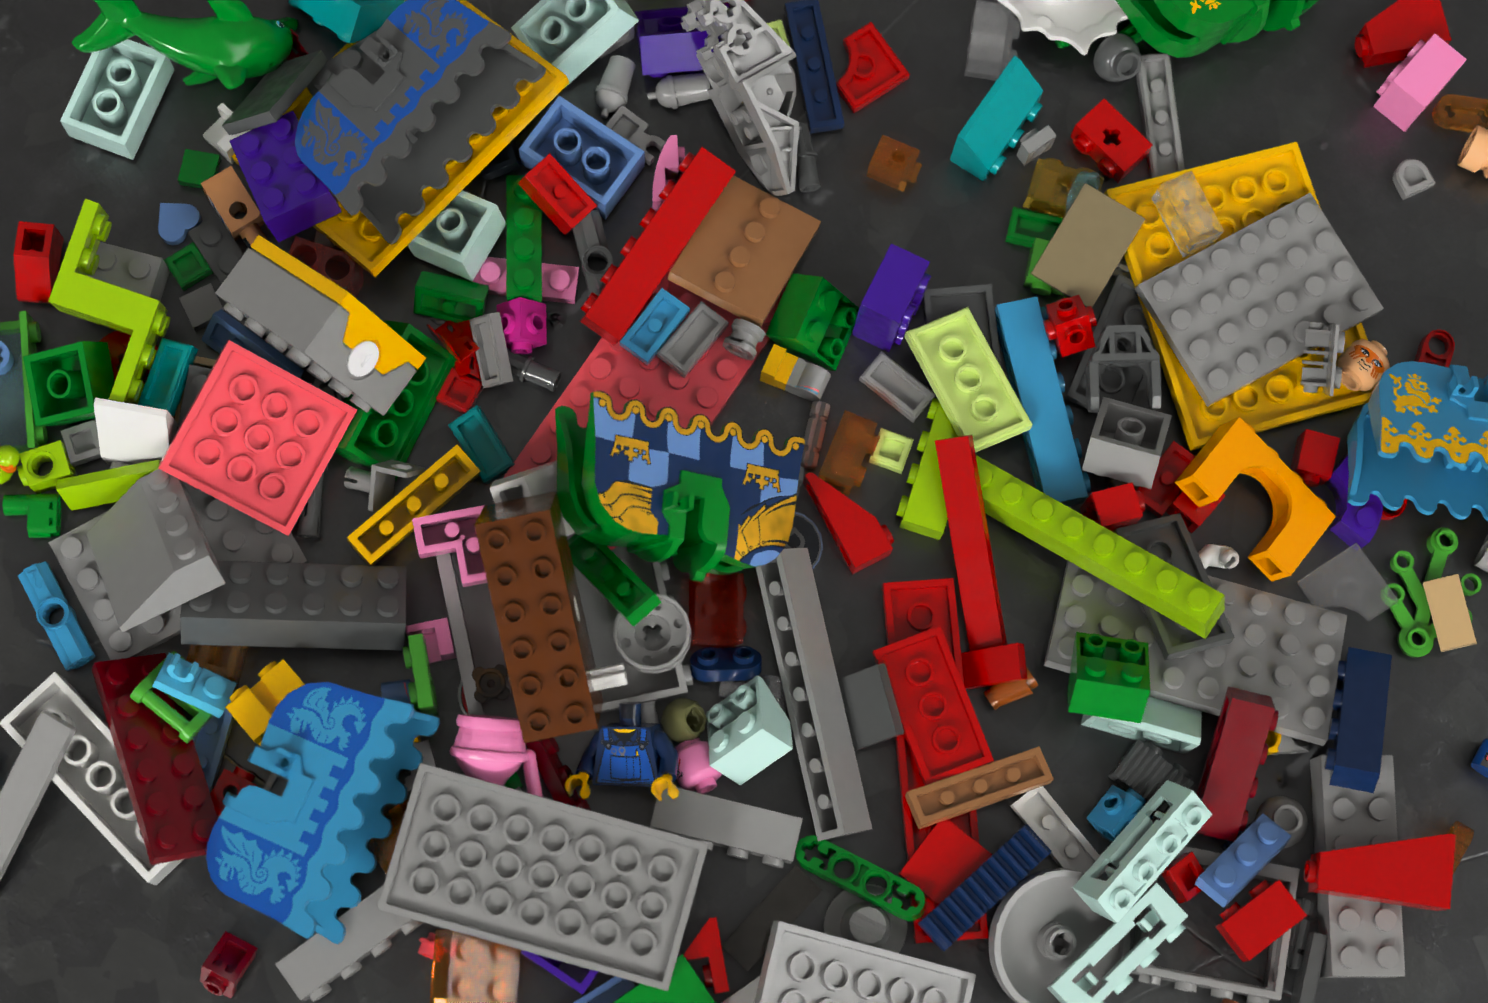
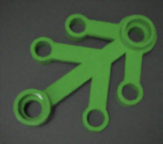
M1442 527L1436 529L1428 536L1426 545L1432 556L1424 582L1442 578L1447 556L1452 554L1458 547V537L1453 530ZM1441 535L1448 537L1450 541L1448 547L1441 544ZM1402 550L1390 558V567L1399 574L1417 607L1414 619L1402 602L1405 592L1399 584L1391 583L1381 590L1380 598L1385 605L1389 606L1401 628L1398 634L1400 649L1407 656L1419 658L1432 650L1434 638L1437 635L1434 624L1428 626L1431 612L1424 586H1422L1412 568L1414 558L1411 553ZM1397 557L1405 558L1407 561L1406 568H1402L1397 564ZM1469 573L1460 578L1464 596H1472L1480 591L1482 583L1477 575ZM1465 579L1473 582V591L1466 589L1464 585ZM1388 589L1396 591L1398 595L1396 601L1388 597ZM1468 609L1469 615H1470V619H1471V622H1472V613H1471V611ZM1413 633L1421 636V645L1413 643Z

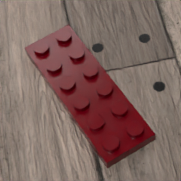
M165 653L95 662L92 667V673L151 865L206 855L210 834L218 820L193 739L187 744L178 737L180 733L144 703L138 704L130 698L131 693L139 683L166 658ZM156 688L152 690L158 697L186 718L183 708Z

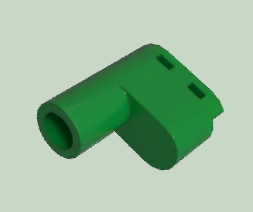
M11 494L3 496L2 505L5 516L27 515L29 538H52L53 536L61 535L62 500L60 494Z

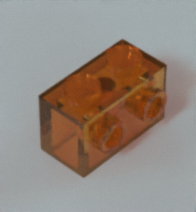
M845 410L818 477L848 497L853 485L860 488L867 471L866 467L861 466L865 455L873 456L880 436L874 434L878 423Z

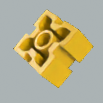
M284 659L279 663L273 661L265 666L258 674L261 680L251 689L247 685L237 689L229 698L231 703L225 707L259 746L276 706L288 693L305 685Z

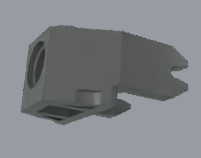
M1107 325L1101 332L1095 345L1096 347H1094L1085 367L1088 413H1095L1099 410V376L1105 367L1139 366L1147 376L1149 409L1154 411L1161 409L1160 355L1153 348L1150 342L1151 339L1143 325ZM1117 344H1121L1125 351L1119 350Z

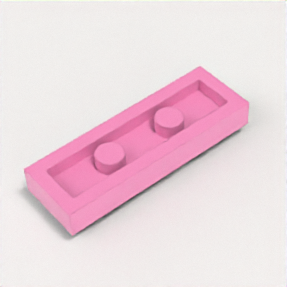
M487 257L472 282L489 286L488 294L506 296V259ZM542 263V300L575 304L580 272L579 267Z

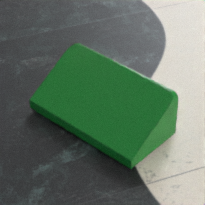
M422 271L415 285L413 313L456 323L482 316L485 313L489 286Z

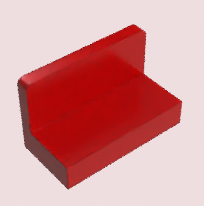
M550 153L518 182L519 186L564 235L597 207L595 202Z

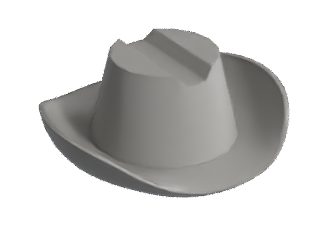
M866 885L867 891L873 895H880L886 890L878 885ZM844 890L832 900L826 911L824 933L899 953L906 940L907 921ZM894 894L887 901L888 903H892V897H896Z

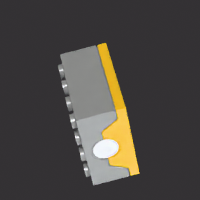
M258 235L250 245L251 249H247L215 292L216 295L227 302L223 309L239 321L246 317L247 320L244 322V325L260 337L266 333L268 336L264 340L281 353L287 349L288 352L285 357L300 368L309 365L306 371L320 382L326 383V381L331 380L328 386L344 398H348L352 394L353 397L350 401L366 413L373 408L384 416L416 373L415 368L419 369L426 357L348 291Z

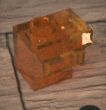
M190 645L186 661L192 664L194 662L199 663V667L206 668L237 683L233 691L234 693L238 689L249 646Z

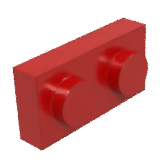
M1174 440L1160 457L1152 488L1148 489L1139 486L1136 490L1141 492L1145 508L1158 518L1164 514L1181 491L1175 481L1196 457Z

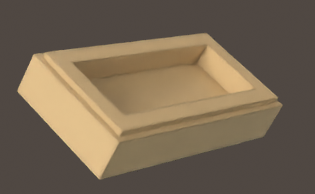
M1459 574L1423 582L1441 652L1477 644Z

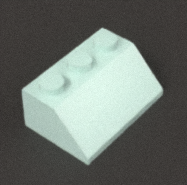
M540 0L511 28L521 42L563 72L570 84L629 31L639 19L626 0Z
M1149 696L1141 723L1083 714L1081 725L1132 740H1140L1143 743L1148 740L1158 747L1185 754L1200 745L1202 711Z

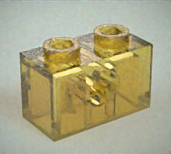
M1038 158L1031 175L1023 207L1064 218L1082 186L1086 183L1101 192L1104 177L1098 176L1095 171L1088 168L1074 169L1064 166L1057 159L1046 158L1043 160ZM1062 186L1067 187V193L1061 191Z

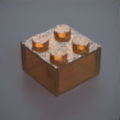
M449 929L436 930L429 1003H516L520 949Z

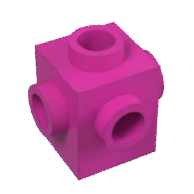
M519 297L497 304V312H500L506 347L510 348L512 353L530 354L533 348L547 344L545 303Z

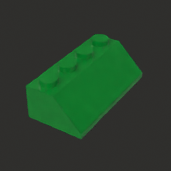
M384 320L390 328L425 356L426 359L419 369L415 368L416 373L386 414L383 416L373 408L366 413L350 401L353 397L352 394L343 401L357 409L335 452L345 459L371 470L373 464L388 460L406 462L437 401L436 397L457 360L448 350L409 323Z

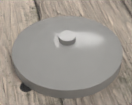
M1067 868L1046 869L1033 873L1018 882L999 904L989 932V957L998 983L1014 1002L1061 1003L1047 987L1113 923V921L1092 911L1072 888L1085 873ZM1130 931L1098 963L1090 968L1086 966L1072 982L1076 983L1086 972L1090 971L1099 980L1087 992L1091 996L1103 984L1100 979L1130 951Z

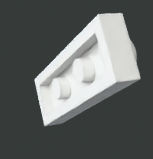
M1043 786L1028 791L1010 806L1022 822L1028 824L1050 848L1052 852L1049 855L1060 868L1085 873L1100 857ZM1106 865L1103 871L1096 878L1102 875L1105 872V869L1109 866Z

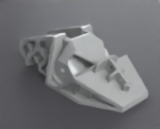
M694 0L686 4L688 11L685 16L681 17L683 22L680 24L686 32L697 28L700 32L706 31L708 34L704 39V47L696 50V56L712 86L707 91L738 153L766 193L772 196L790 194L795 191L799 133L802 130L799 122L790 118L797 92L795 73L789 61L797 57L795 52L744 0ZM728 2L730 8L728 9L723 3Z

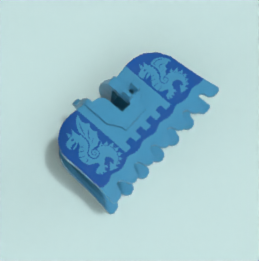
M331 682L307 683L288 693L276 706L268 722L260 747L255 746L247 760L289 779L282 796H278L258 786H247L241 789L238 795L226 793L223 800L225 808L212 829L206 853L210 877L219 891L279 921L304 938L309 939L314 935V932H317L334 944L338 945L343 942L346 928L337 919L336 913L341 907L353 908L360 903L362 895L360 890L352 883V877L355 873L367 874L375 869L377 859L368 850L367 844L372 838L384 839L391 834L393 826L391 821L384 816L383 808L387 804L399 805L406 800L408 791L406 786L399 781L398 775L404 769L412 771L418 769L419 764L423 762V756L414 747V739L419 735L428 737L433 735L438 730L440 718L416 712L412 704L373 696Z

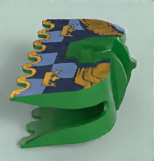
M598 390L590 393L588 423L585 428H581L578 425L577 416L573 409L566 406H560L555 409L557 494L563 518L577 535L587 541L606 546L627 547V552L634 553L640 559L648 562H662L673 556L674 566L681 572L689 573L690 580L702 582L706 573L725 575L736 573L745 568L765 565L774 560L787 544L793 526L799 472L805 440L802 437H788L784 442L783 448L779 450L775 446L774 436L771 431L759 429L753 434L751 442L748 443L743 438L742 428L734 421L725 423L721 428L720 434L715 435L711 431L709 419L703 414H697L690 419L687 428H683L679 424L677 412L671 407L661 408L657 412L655 420L651 421L646 416L644 404L637 399L625 403L622 413L618 414L613 409L612 399L609 394Z

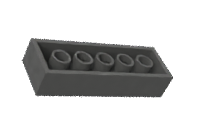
M216 560L225 584L181 604V644L403 650L406 630L407 567Z

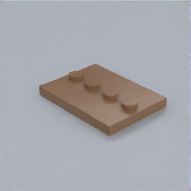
M733 175L670 270L668 280L761 328L817 233L821 221Z

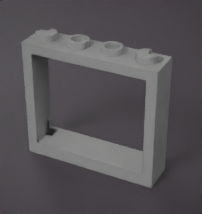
M1185 846L1171 863L1182 854L1193 851L1201 867L1207 869L1222 853ZM1268 863L1253 879L1262 881L1266 879L1267 882L1280 880L1293 898L1296 899L1300 869ZM1158 878L1151 885L1157 883ZM1147 908L1138 915L1137 922L1149 912ZM1136 925L1133 947L1142 938L1149 937L1150 932L1144 933ZM1291 929L1269 945L1263 987L1155 965H1148L1144 969L1138 965L1131 974L1139 975L1138 982L1160 985L1161 979L1175 982L1174 989L1196 993L1197 987L1211 989L1210 996L1232 1000L1233 994L1247 996V1003L1281 1001Z

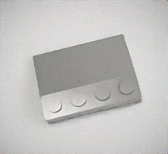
M160 469L138 479L86 533L117 623L122 632L225 584L189 491L183 481Z

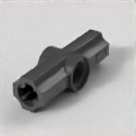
M592 210L572 231L589 295L592 292L598 295L605 285L600 279L609 266L613 264V256L609 251L599 210ZM599 257L606 262L607 267L602 271H594L589 268L587 263L590 259Z

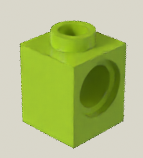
M61 440L19 453L22 465L17 466L20 480L24 487L29 486L36 494L56 489L57 479L77 476L75 467L70 464L65 444ZM53 462V468L50 473L44 476L38 475L39 467L43 463Z

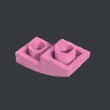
M670 135L656 165L652 196V208L654 210H657L663 201L658 196L670 179H678L679 169L677 168L685 158V147H678L677 135Z

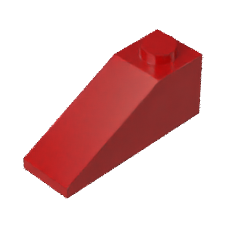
M809 472L805 474L803 484L852 575L890 556L893 550L891 544L894 543V539L885 524L880 526L875 516L814 473Z

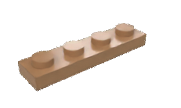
M1039 746L908 791L905 798L918 829H922L1051 784L1054 778Z

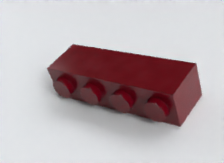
M1228 686L1196 793L1212 813V816L1197 833L1234 842L1238 831L1245 830L1248 820V810H1245L1248 798H1254L1258 787V777H1255L1259 764L1264 765L1268 754V744L1265 743L1268 731L1273 732L1278 721L1279 713L1278 710H1275L1271 696Z

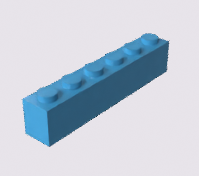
M1038 297L997 304L995 316L998 340L1008 380L1033 424L1030 430L1022 433L1035 488L1068 507L1082 504L1088 497L1087 493L1091 491V485L1087 472H1082L1079 459L1082 458L1081 444L1078 438L1073 439L1070 427L1074 424L1073 413L1070 405H1065L1062 393L1065 392V382L1062 373L1056 372L1054 360L1057 359L1056 346L1053 340H1048L1043 321L1048 319L1047 311L1044 306L1040 307Z

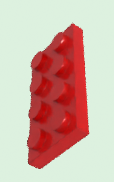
M941 626L873 650L872 654L876 664H886L904 735L924 786L994 761Z

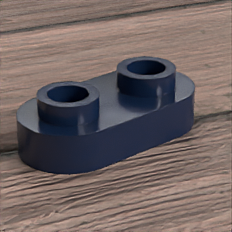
M749 646L729 648L704 647L691 655L690 671L695 679L703 682L751 680L757 675L759 676L762 671V656L757 650Z

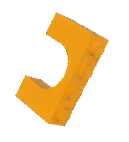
M1238 417L1222 424L1175 483L1198 507L1217 501L1238 474L1249 475L1264 486L1272 502L1273 518L1270 528L1249 554L1248 558L1272 582L1293 574L1336 516L1327 508L1325 501L1316 496L1303 483L1300 475L1293 472L1279 458L1278 453L1273 448L1267 446L1255 433L1254 428Z

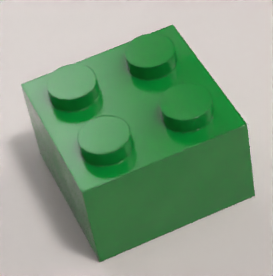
M81 341L23 356L36 427L65 426L94 419L93 404L95 397L110 400L109 397L115 380L108 342Z

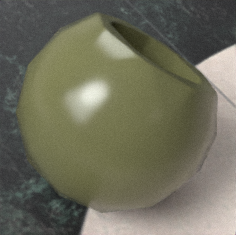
M681 697L667 704L662 713L661 725L670 740L682 743L699 738L705 729L707 718L703 708L697 701Z

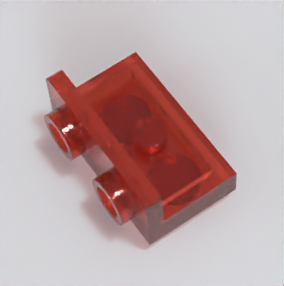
M706 573L702 582L692 581L689 577L691 645L729 648L743 643V638L746 634V621L743 619L744 601L747 594L743 573H733L730 575Z

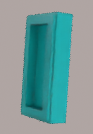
M162 338L138 405L168 410L171 416H174L186 385L189 365H193L198 349L193 345Z
M476 405L448 424L466 455L481 471L479 476L485 484H489L515 465L514 460L480 406Z

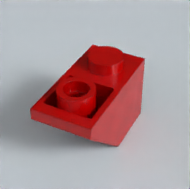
M18 222L13 254L18 301L51 304L48 301L58 276L64 239L54 224Z

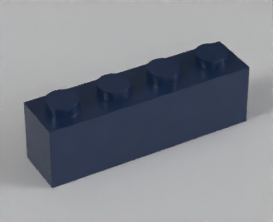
M1348 647L1345 661L1340 660L1338 662L1337 681L1341 682L1340 689H1335L1332 709L1337 711V719L1331 718L1328 739L1334 740V746L1327 749L1324 769L1331 770L1329 785L1374 793L1381 770L1392 655Z

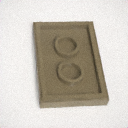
M1085 183L1030 275L1067 297L1079 294L1085 307H1093L1145 218Z

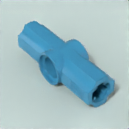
M44 561L25 568L17 576L36 611L38 622L44 627L65 670L70 671L90 663L96 656L77 620L76 611L69 605L48 562ZM63 608V619L59 623L50 624L49 617L52 611Z

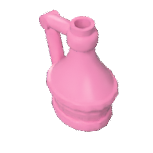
M458 714L456 722L459 729L454 745L451 746L449 752L466 776L504 786L507 780L523 765L527 793L543 797L536 754L533 750L526 749L518 718Z

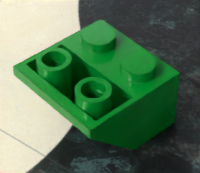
M792 273L768 327L766 336L780 347L787 349V352L830 371H836L854 329L859 307L824 277Z
M1076 632L1068 683V712L1141 723L1150 694L1148 643L1133 639L1107 637L1095 633Z

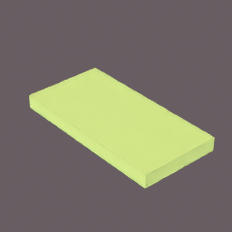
M968 307L906 332L905 339L957 436L972 435L975 453L1031 429L1033 424Z

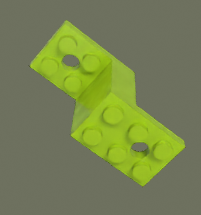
M85 199L48 302L60 312L131 335L109 399L138 404L145 385L143 380L146 371L151 369L157 353L155 346L158 337L166 335L171 317L166 316L168 310L160 300L88 277V275L93 276L97 270L100 256L96 252L100 241L106 242L112 222L108 221L109 215L99 203Z

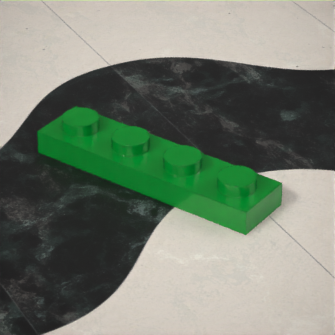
M506 175L507 301L522 297L542 303L541 209L518 184L525 175Z
M576 533L568 539L573 566L633 627L661 603L657 595L606 545L589 542Z

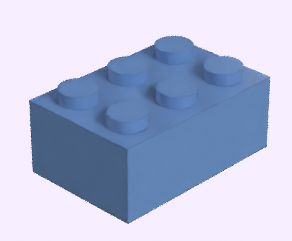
M561 96L557 97L519 148L521 164L530 170L550 153L595 202L597 207L593 210H599L600 216L605 220L645 167V151Z

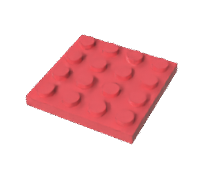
M227 340L157 468L289 536L357 409L236 343Z

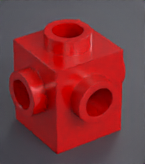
M1079 294L1046 305L1048 319L1043 321L1049 341H1055L1062 357L1096 347L1092 327L1097 326L1096 318L1092 307H1085Z

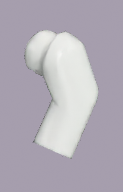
M1207 544L1198 552L1205 569L1208 566L1232 569L1239 563L1238 553L1229 546Z

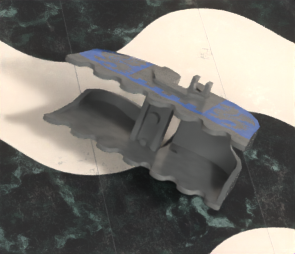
M407 0L390 14L373 38L369 36L359 47L385 72L374 85L361 73L352 68L345 69L338 75L332 73L326 80L327 83L311 98L302 112L295 137L297 155L332 191L349 214L353 216L361 211L377 228L383 238L390 245L394 244L402 234V228L398 222L400 215L407 213L411 216H418L425 209V200L422 197L423 189L432 187L438 190L445 187L449 181V175L445 169L447 162L450 160H455L459 163L468 161L473 153L469 143L470 136L476 133L482 136L492 134L496 128V121L493 117L494 109L502 107L508 110L516 107L520 101V95L516 89L518 82L521 80L530 83L537 82L545 75L546 68L509 45L508 42L512 37L510 32L484 19L457 0Z

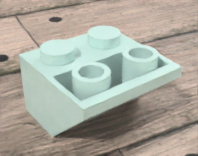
M758 675L746 684L738 687L735 692L720 703L713 705L706 712L710 766L739 785H742L793 749L790 721L764 680Z

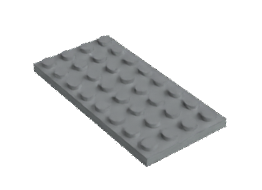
M1067 560L1044 666L1070 673L1076 632L1095 633L1107 637L1146 642L1149 649L1150 697L1219 716L1228 686L1271 696L1275 710H1278L1279 713L1277 725L1273 732L1321 746L1327 742L1338 677V662L1341 659L1347 615L1208 575L1212 587L1225 595L1224 614L1235 638L1230 644L1165 661L1141 602Z
M420 763L377 909L668 991L709 844Z

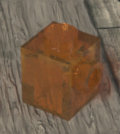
M882 135L870 161L866 176L904 192L908 181L915 183L921 170L922 164L917 162L920 150Z

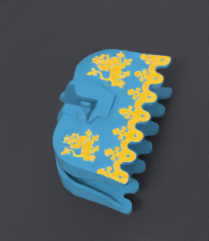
M1415 361L1397 363L1384 371L1371 394L1369 402L1363 406L1347 436L1349 467L1348 503L1355 506H1363L1368 502L1370 494H1374L1380 498L1383 506L1392 511L1400 509L1404 499H1409L1414 503L1416 509L1425 515H1432L1436 511L1438 503L1447 506L1450 514L1457 519H1466L1471 514V508H1476L1481 511L1484 519L1488 521V375L1484 379H1478L1477 376H1472L1470 379L1468 367L1450 365L1448 368Z

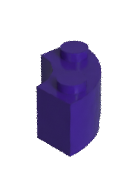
M1347 453L1333 469L1332 477L1325 483L1331 490L1336 503V517L1329 530L1358 552L1369 544L1374 537L1381 521L1383 504L1380 498L1374 494H1370L1368 502L1363 506H1355L1348 503L1349 467Z

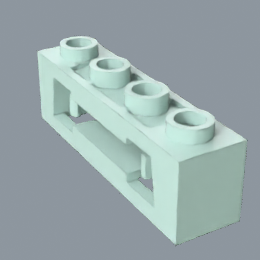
M1166 780L1072 888L1092 911L1118 923L1212 816V813L1193 790ZM1165 800L1170 808L1166 813L1157 810L1154 816L1160 820H1156L1153 823L1150 815ZM1109 862L1117 868L1116 870L1111 867L1105 869L1109 877L1107 881L1096 878Z
M1158 883L1151 885L1118 923L1113 922L1047 989L1061 1003H1104L1103 1000L1112 991L1118 995L1133 981L1129 974L1138 965L1144 969L1160 954L1156 948L1165 939L1171 943L1185 930L1186 927L1182 922L1188 915ZM1147 908L1149 912L1135 924L1133 920ZM1157 923L1160 925V928L1150 937L1142 938L1100 979L1103 984L1091 996L1087 992L1099 980L1090 971L1086 972L1076 983L1072 982L1086 966L1090 968L1098 963L1135 925L1144 933L1150 932Z

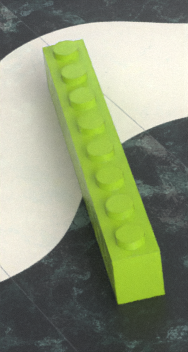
M976 456L985 514L1204 639L1207 638L1225 610V595Z

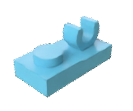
M168 653L152 687L220 718L237 683L206 668L199 667V663L194 662L192 664L180 658L181 655L178 653Z

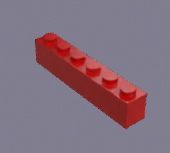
M703 147L695 155L690 151L677 168L682 174L676 183L670 179L660 192L658 197L663 201L658 209L654 210L650 207L640 221L639 225L644 229L636 239L631 235L619 253L624 255L620 264L617 267L611 264L600 279L605 284L600 293L596 295L592 292L580 308L585 312L580 322L612 345H616L624 336L736 172Z

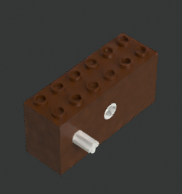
M557 491L485 505L474 526L523 741L527 743L597 729L603 705L601 690L627 685V674L624 663L600 668L595 666Z

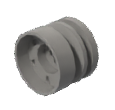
M656 594L661 603L634 627L620 613H618L614 621L613 637L617 650L630 666L643 673L659 674L672 670L684 660L690 649L692 631L687 614L677 601L664 594ZM648 627L652 630L660 627L659 634L662 641L658 643L653 640L650 644L646 643L645 641L648 637L645 630Z

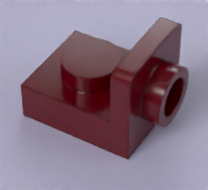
M225 931L201 967L200 982L212 994L217 996L223 994L228 998H232L236 993L238 982L257 955L258 948Z

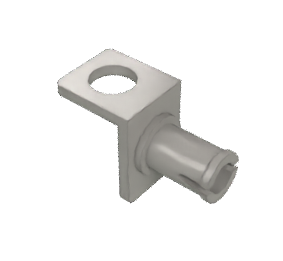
M396 460L373 464L371 471L351 466L347 469L344 477L354 480L353 482L345 480L344 485L348 489L368 492V510L376 512L393 499L395 476L409 478L425 472V467Z

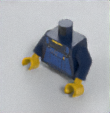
M641 702L619 703L620 723L615 722L601 726L585 749L576 769V774L570 776L565 782V788L569 796H572L575 787L581 785L580 796L582 799L590 796L591 790L587 783L592 780V785L651 786L653 795L659 801L662 800V792L668 788V795L675 799L679 795L678 788L673 784L677 776L679 754L668 735L662 732L660 724L641 723Z

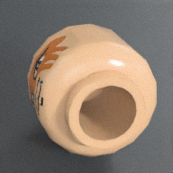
M1364 339L1354 341L1340 355L1336 362V366L1342 368L1341 383L1352 391L1371 390L1378 383L1384 371L1390 368L1386 348L1374 340L1371 342Z

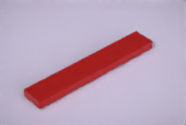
M965 435L936 440L935 445L969 649L974 651L1007 645L973 436Z

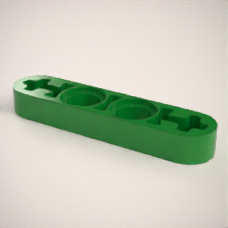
M815 835L805 836L797 843L795 850L796 858L800 866L806 871L902 920L914 921L924 914L926 909L925 895L918 886L827 840L817 841V836ZM814 846H818L819 854L829 860L827 870H823L825 867L824 861L817 857L807 861L804 850H812ZM849 861L854 865L855 870L852 876L842 879L835 875L834 869L839 862ZM873 877L883 878L887 882L886 890L880 895L870 894L866 889L867 882ZM897 885L899 886L896 889L897 895L908 899L911 894L915 895V901L918 906L916 908L910 906L906 911L903 910V902L893 896L892 903L887 901L893 894L894 886Z

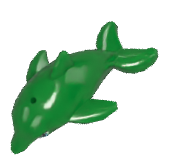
M93 0L101 13L90 27L73 39L72 44L79 51L90 53L110 48L136 35L170 60L195 71L183 79L187 86L203 84L218 78L227 89L231 90L243 84L246 78L262 76L277 70L285 62L291 53L293 44L290 28L296 32L299 21L292 17L267 20L253 16L246 4L241 0H207L216 16L203 18L168 17L142 12L134 0Z

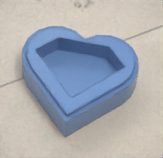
M160 203L158 231L165 243L169 245L182 243L188 231L201 224V215L193 205Z

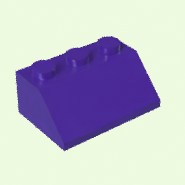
M723 3L728 9L730 8L729 3ZM687 7L635 11V15L639 19L636 23L642 75L658 78L673 72L696 74L703 71L696 56V50L704 47V39L708 34L706 31L700 32L697 28L689 32L682 28L680 23L683 20L681 17L687 14Z

